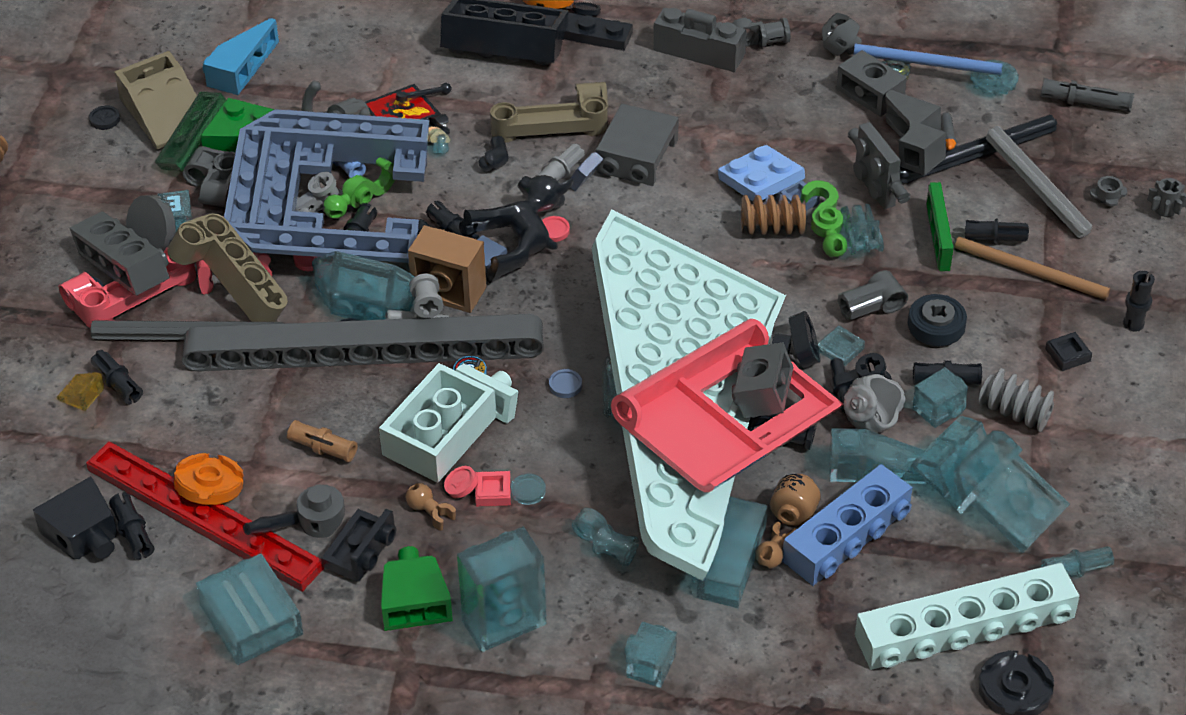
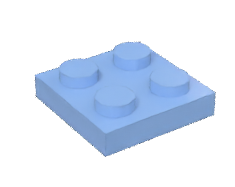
M764 145L718 168L719 180L742 195H748V198L753 201L756 195H760L762 200H764L768 195H774L805 179V171L802 166L768 145Z

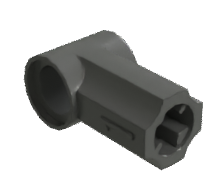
M887 270L874 274L868 283L863 286L838 294V304L846 320H852L880 309L885 313H894L900 310L908 300L906 291L893 274Z

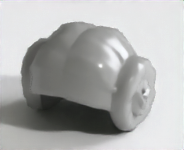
M872 374L857 378L852 382L849 390L844 395L843 405L846 416L853 426L865 434L883 432L896 424L898 414L903 409L906 398L898 382L887 379L879 374Z

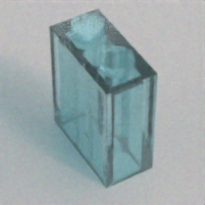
M262 553L250 559H244L238 564L217 574L209 575L204 580L196 583L200 605L237 665L303 635L300 612Z

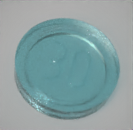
M535 474L520 475L511 484L513 499L524 505L538 503L544 498L546 493L544 480Z

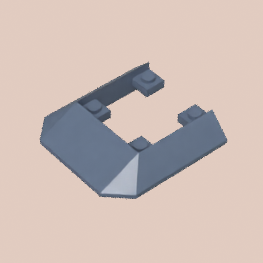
M274 109L239 131L224 218L232 225L250 250L256 253L409 263L408 250L418 236L419 220L387 217L385 233L324 229V213L295 210L301 173H331L333 161L376 164V160L379 157L385 158L394 164L393 180L424 182L425 169L427 168L429 120Z

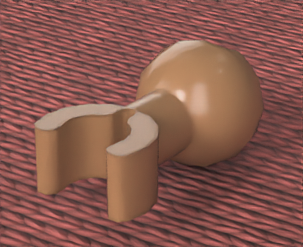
M416 483L407 490L405 498L409 507L414 510H425L432 516V523L436 529L443 530V519L438 515H445L451 520H455L456 509L447 503H437L433 499L429 486L423 483Z
M776 522L772 528L771 541L762 542L756 549L755 557L758 564L767 566L769 569L781 564L784 539L794 532L795 528L790 533L779 536L781 523Z

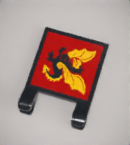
M415 84L365 102L371 116L429 120L433 127H439L445 135L450 133V129L446 126L449 123L448 117L445 114H441L425 95L408 98L406 102L396 101V93L398 91L406 93L419 91L420 89Z

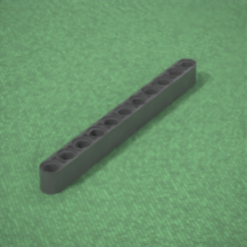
M533 314L195 327L187 330L185 333L182 363L187 369L192 371H222L458 361L466 356H475L482 360L532 358L540 355L544 348L543 323L538 316Z

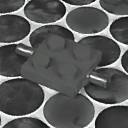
M871 122L859 125V129H851L848 132V138L851 139L857 150L856 162L853 164L856 177L863 181L869 189L871 197L877 199L884 210L894 207L896 198L899 203H906L910 199V194L903 187L900 180L899 169L901 160Z

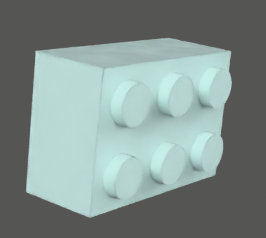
M438 363L379 427L382 455L438 483L496 418L495 390Z

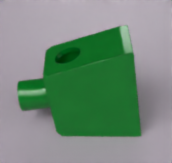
M413 546L401 548L397 554L398 560L389 561L384 564L381 599L384 631L453 621L451 596L436 558L433 556L419 557L418 549Z

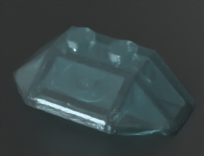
M339 251L325 254L322 257H316L312 261L315 286L331 314L342 318L358 320H385L387 310L410 312L415 297L410 292L409 284L415 276L400 267Z

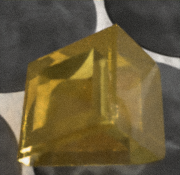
M98 372L76 374L59 393L57 399L86 411L104 390L101 374Z

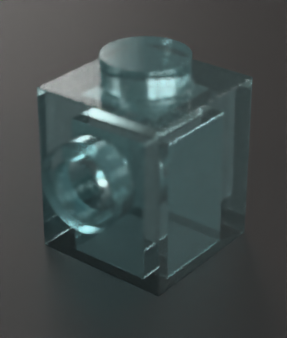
M944 367L915 385L912 408L936 428L950 418H956L963 413L966 408L968 386L960 377L955 376Z
M642 622L636 635L630 634L626 643V677L661 688L676 656L677 632L661 625Z

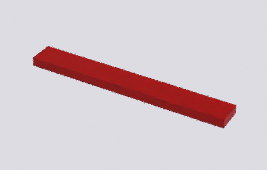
M110 441L86 462L88 471L302 592L325 569L322 567L320 558L271 531L262 534L246 535L243 531V525L252 522V520L223 504H199L180 496L174 488L173 476Z

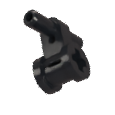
M877 353L863 355L856 362L855 369L847 372L841 358H834L830 361L833 374L831 379L833 393L838 396L842 403L845 400L844 395L849 390L852 382L857 378L879 374L892 380L891 375L886 371L887 365L883 356ZM869 363L873 364L874 371L871 370ZM844 405L841 407L843 413H845Z

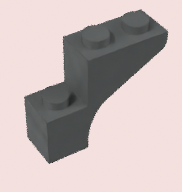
M889 90L885 94L887 102L886 122L901 137L899 139L900 167L926 175L946 159V132L941 131V106Z

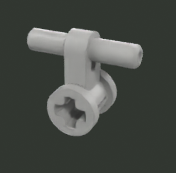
M321 172L313 176L308 183L309 192L300 198L299 196L297 197L295 211L318 213L322 210L324 212V200L328 196L334 194L342 195V190L336 187L334 176L330 172Z
M420 274L410 281V292L415 297L410 312L387 310L385 313V319L449 317V315L439 314L443 310V300L438 294L440 288L438 279L432 274Z

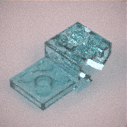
M959 416L911 464V467L956 510L962 514L972 505L1022 553L1070 505L1066 499L1019 456L1023 449L1004 431L993 430L987 436L981 421L964 416Z

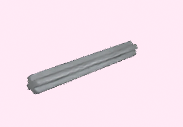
M995 126L993 129H990L987 132V141L1078 238L1089 235L1092 224L1001 127Z

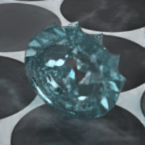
M999 60L986 61L1003 63L1001 75L971 71L970 80L973 81L974 88L981 89L983 94L991 92L994 96L999 92L1007 95L1009 90H1015L1019 79L1018 72L1012 65Z

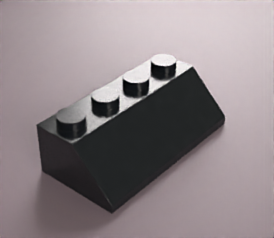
M452 0L441 14L440 47L448 48L449 51L454 53H463L465 51L477 52L482 57L499 55L505 56L506 59L511 61L528 59L534 60L536 64L540 65L554 63L561 52L569 10L495 0Z

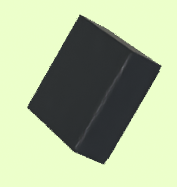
M1076 332L1046 342L1045 350L1061 371L1091 362L1092 352Z

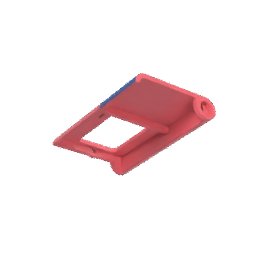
M748 319L616 395L611 401V410L614 418L620 425L702 492L708 493L840 409L843 403L800 370L794 362H792L794 368L789 389L801 397L802 400L753 431L746 429L702 392L737 372L738 363L742 361L746 347L768 344L769 336L766 327L756 319Z

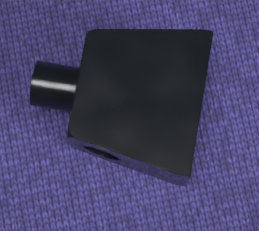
M91 476L33 509L39 532L72 559H80L90 552H93L98 559H104L114 551L115 545L111 540L116 538L118 534L114 517Z

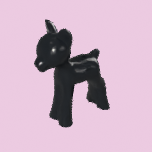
M547 175L533 178L524 176L519 181L518 188L523 193L525 201H517L497 208L464 210L463 221L459 223V229L463 236L466 237L490 229L511 227L518 239L515 250L490 259L491 266L486 270V279L490 284L503 275L524 266L531 255L545 248L557 249V243L549 237L548 230L538 216V213L563 206L565 202L563 194L572 187L573 178L559 183L553 177Z

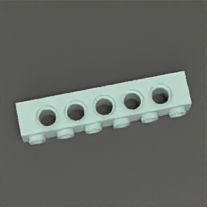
M1057 563L858 613L855 637L870 670L881 667L890 668L900 662L916 658L925 659L935 653L951 649L960 650L974 643L986 640L995 641L1002 636L1013 633H1026L1037 627L1067 622L1075 618L1079 594L1063 564Z

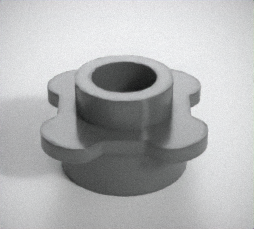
M1113 176L1101 177L1098 180L1097 187L1090 190L1092 198L1099 199L1100 202L1108 206H1116L1118 200L1127 195V189L1123 186L1122 182Z

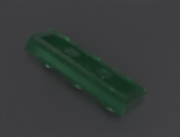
M199 92L155 160V163L162 170L181 172L184 170L193 153L202 143L201 134L226 102V98L221 93Z

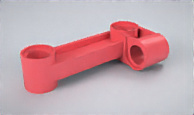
M166 248L164 253L169 263L166 268L170 279L137 296L116 281L102 287L87 272L60 284L58 288L68 308L74 311L86 326L90 328L94 320H113L117 315L175 285L185 286L192 283L197 273L195 263L182 265L174 262L169 257Z

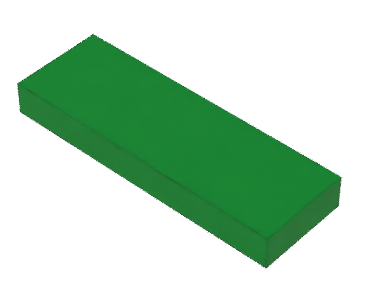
M931 182L928 185L926 209L937 269L939 271H950L954 248L941 182Z

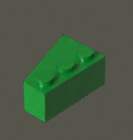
M228 98L201 134L202 146L236 153L240 129L274 109Z

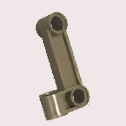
M606 82L575 84L578 101L576 103L515 107L508 102L497 103L490 109L492 138L502 136L505 139V143L515 140L517 136L584 132L589 136H600L608 129Z

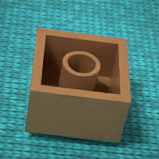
M424 225L408 250L410 279L412 280L420 274L434 275L439 282L438 294L442 297L443 305L471 313L486 289L484 242Z

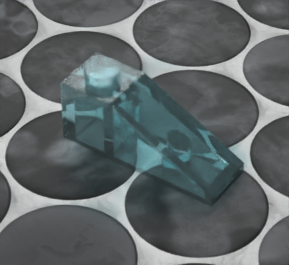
M831 428L829 449L830 482H858L882 464L906 483L934 484L933 453L867 429Z

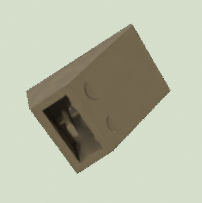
M170 51L114 71L120 100L156 149L203 132L209 125L210 120L184 70Z

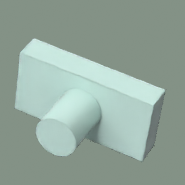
M464 363L456 368L457 372L495 390L497 419L507 424L515 418L518 390L511 387L512 381L506 372L498 371L490 377Z

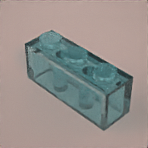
M729 497L719 546L709 571L703 581L692 576V582L697 583L698 599L739 608L756 558V549L761 544L766 529L768 505Z

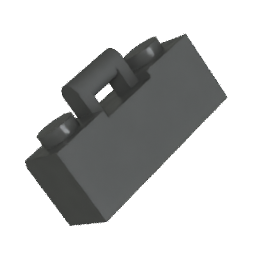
M663 8L654 22L653 50L735 72L745 56L747 30L736 27L735 24L729 22L716 23L715 15L687 9L683 13L677 8Z

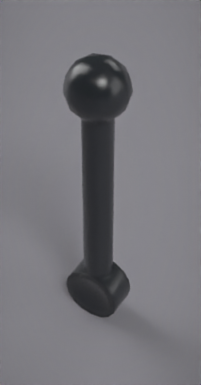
M443 83L441 87L414 92L398 91L396 93V101L406 102L408 98L440 92L449 94L452 87L449 83Z

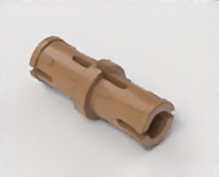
M294 420L287 432V439L289 441H295L310 447L314 453L319 455L326 453L341 458L346 462H351L357 452V442L334 435L330 429L325 427L318 429ZM314 436L327 442L333 443V445H327L325 443L312 439V437Z

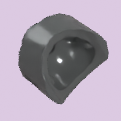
M835 13L822 28L824 48L834 56H839L844 51L852 55L855 44L862 43V39L857 36L860 25L848 15Z
M329 485L308 487L297 499L296 507L299 522L304 532L309 536L316 538L331 536L345 516L344 498L335 487Z

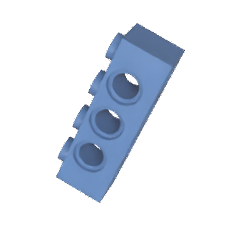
M880 464L787 536L783 543L782 562L812 586L823 578L831 577L840 564L848 558L856 557L865 544L872 539L880 538L889 525L907 516L912 506L910 503L912 486Z

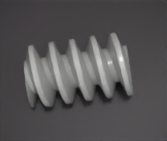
M1001 368L995 375H989L980 390L978 404L984 405L988 402V408L992 411L1000 407V413L1005 417L1013 412L1014 421L1020 422L1025 418V425L1031 428L1037 424V430L1042 432L1053 411L1054 391L1051 390L1045 397H1042V386L1038 385L1031 392L1029 391L1030 381L1028 379L1020 386L1016 385L1017 374L1015 373L1008 380H1005L1004 368Z

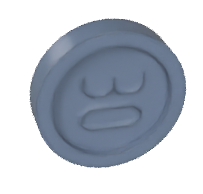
M561 369L550 376L549 389L557 397L571 398L581 391L582 378L576 371Z

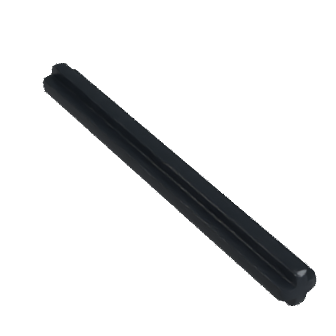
M1046 115L1003 131L1018 145L1055 132L1057 130V120L1052 115ZM985 136L956 146L952 150H946V159L926 175L900 167V180L902 184L992 154L997 152V150L987 141Z

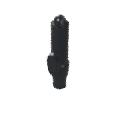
M290 511L273 516H263L252 522L245 523L243 531L246 535L268 533L271 530L296 525L299 523L298 513Z

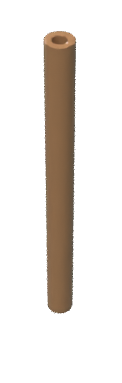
M960 236L956 240L955 249L1103 300H1107L1110 288Z

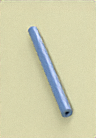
M855 44L854 55L863 50L878 59L1001 75L1003 63Z

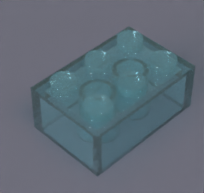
M524 526L511 532H504L492 540L480 545L471 546L457 554L462 622L481 653L547 625L544 556Z

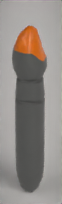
M943 112L941 115V130L946 132V149L952 150L956 146L953 119L950 113Z

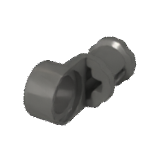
M739 18L732 22L736 27L750 29L746 34V46L759 44L760 47H765L769 43L781 41L788 43L791 40L787 18H781L779 21L764 24L762 21L752 22L748 18Z

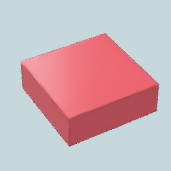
M510 471L476 472L478 476V482L475 487L476 507L511 506Z

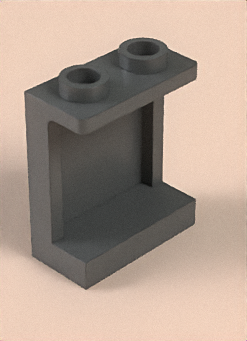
M621 103L596 149V152L603 158L596 171L601 174L653 186L656 182L657 166L667 147H675L678 141L679 117Z

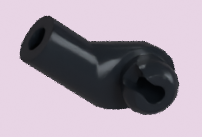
M502 136L493 137L490 140L491 149L485 152V156L479 158L478 163L483 171L489 172L493 168L498 169L508 162V151L505 139Z

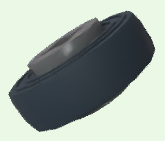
M930 294L916 299L911 305L907 324L910 333L918 341L931 346H946L959 341L965 333L967 314L964 306L956 299L947 295Z

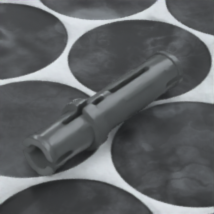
M1044 78L1040 97L1067 101V104L1073 105L1074 102L1131 112L1134 93L1077 84V81L1073 80L1069 83Z

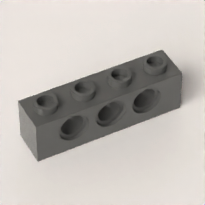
M101 211L70 227L79 255L137 296L170 279L166 268L169 263L163 250L155 248L146 238L139 237L131 228L123 226L117 218L113 219Z

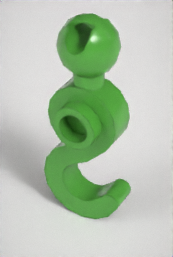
M379 157L376 160V165L381 167L382 170L380 177L376 181L372 182L361 175H356L346 180L342 187L341 196L334 194L324 200V213L329 218L339 219L346 214L348 205L358 208L362 203H369L373 195L380 196L385 194L395 181L393 180L394 164L385 158Z
M815 180L808 182L801 191L800 201L802 203L804 199L805 203H807L813 196H822L826 199L814 210L811 228L818 236L825 237L823 251L829 257L843 256L848 246L845 237L839 234L843 225V215L836 209L839 198L838 191L833 185L825 181Z

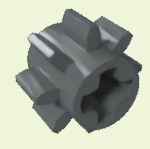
M1173 178L1157 180L1155 187L1149 189L1147 201L1152 202L1151 210H1154L1163 217H1171L1175 214L1180 215L1182 207H1186L1185 185H1182Z

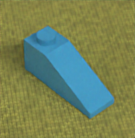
M270 18L217 46L203 63V73L205 74L207 87L239 95L279 43L276 19Z

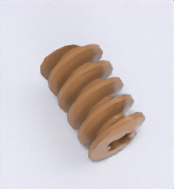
M743 195L741 199V231L744 226H747L750 235H753L756 226H760L762 234L766 235L769 226H772L775 235H778L781 226H785L788 235H791L794 226L797 225L800 234H804L806 227L805 199L801 203L799 196L793 195L789 204L786 195H781L778 204H776L773 195H768L765 204H763L761 196L756 195L751 204L748 195Z

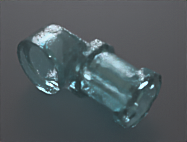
M583 508L572 521L574 532L580 538L593 543L592 550L594 553H605L614 557L623 566H628L635 557L639 546V538L636 536L627 537L614 531L613 527L607 524L606 519L596 510Z

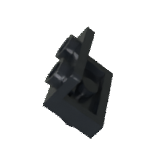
M357 509L322 556V567L360 582L367 571L373 570L381 551L385 546H389L396 536L397 528L394 524L393 511L385 509L382 515L378 517Z

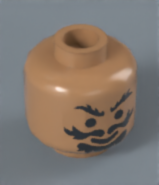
M804 474L786 475L779 480L771 497V511L784 524L792 526L803 525L815 513L821 499L820 490L815 482Z

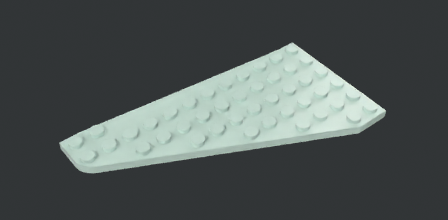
M611 209L591 249L617 395L748 319H756L766 327L769 344L775 320L786 295ZM738 372L702 392L746 429L748 428L750 418L743 417L739 405H735L732 399V386L736 385ZM622 426L640 533L647 551L652 556L703 581L719 546L724 526L723 521L735 476L708 493L702 492Z

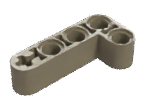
M211 213L184 222L179 226L167 248V253L174 262L188 265L204 260L251 322H276L287 305V296L223 216Z

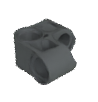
M203 146L195 150L183 170V177L189 184L201 187L200 196L197 199L200 204L226 208L235 152L220 151Z

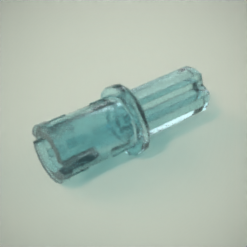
M1108 546L1081 553L1077 549H1073L1070 551V554L1042 559L1041 567L1062 563L1069 576L1076 575L1080 578L1084 576L1085 571L1113 565L1114 556L1112 549Z

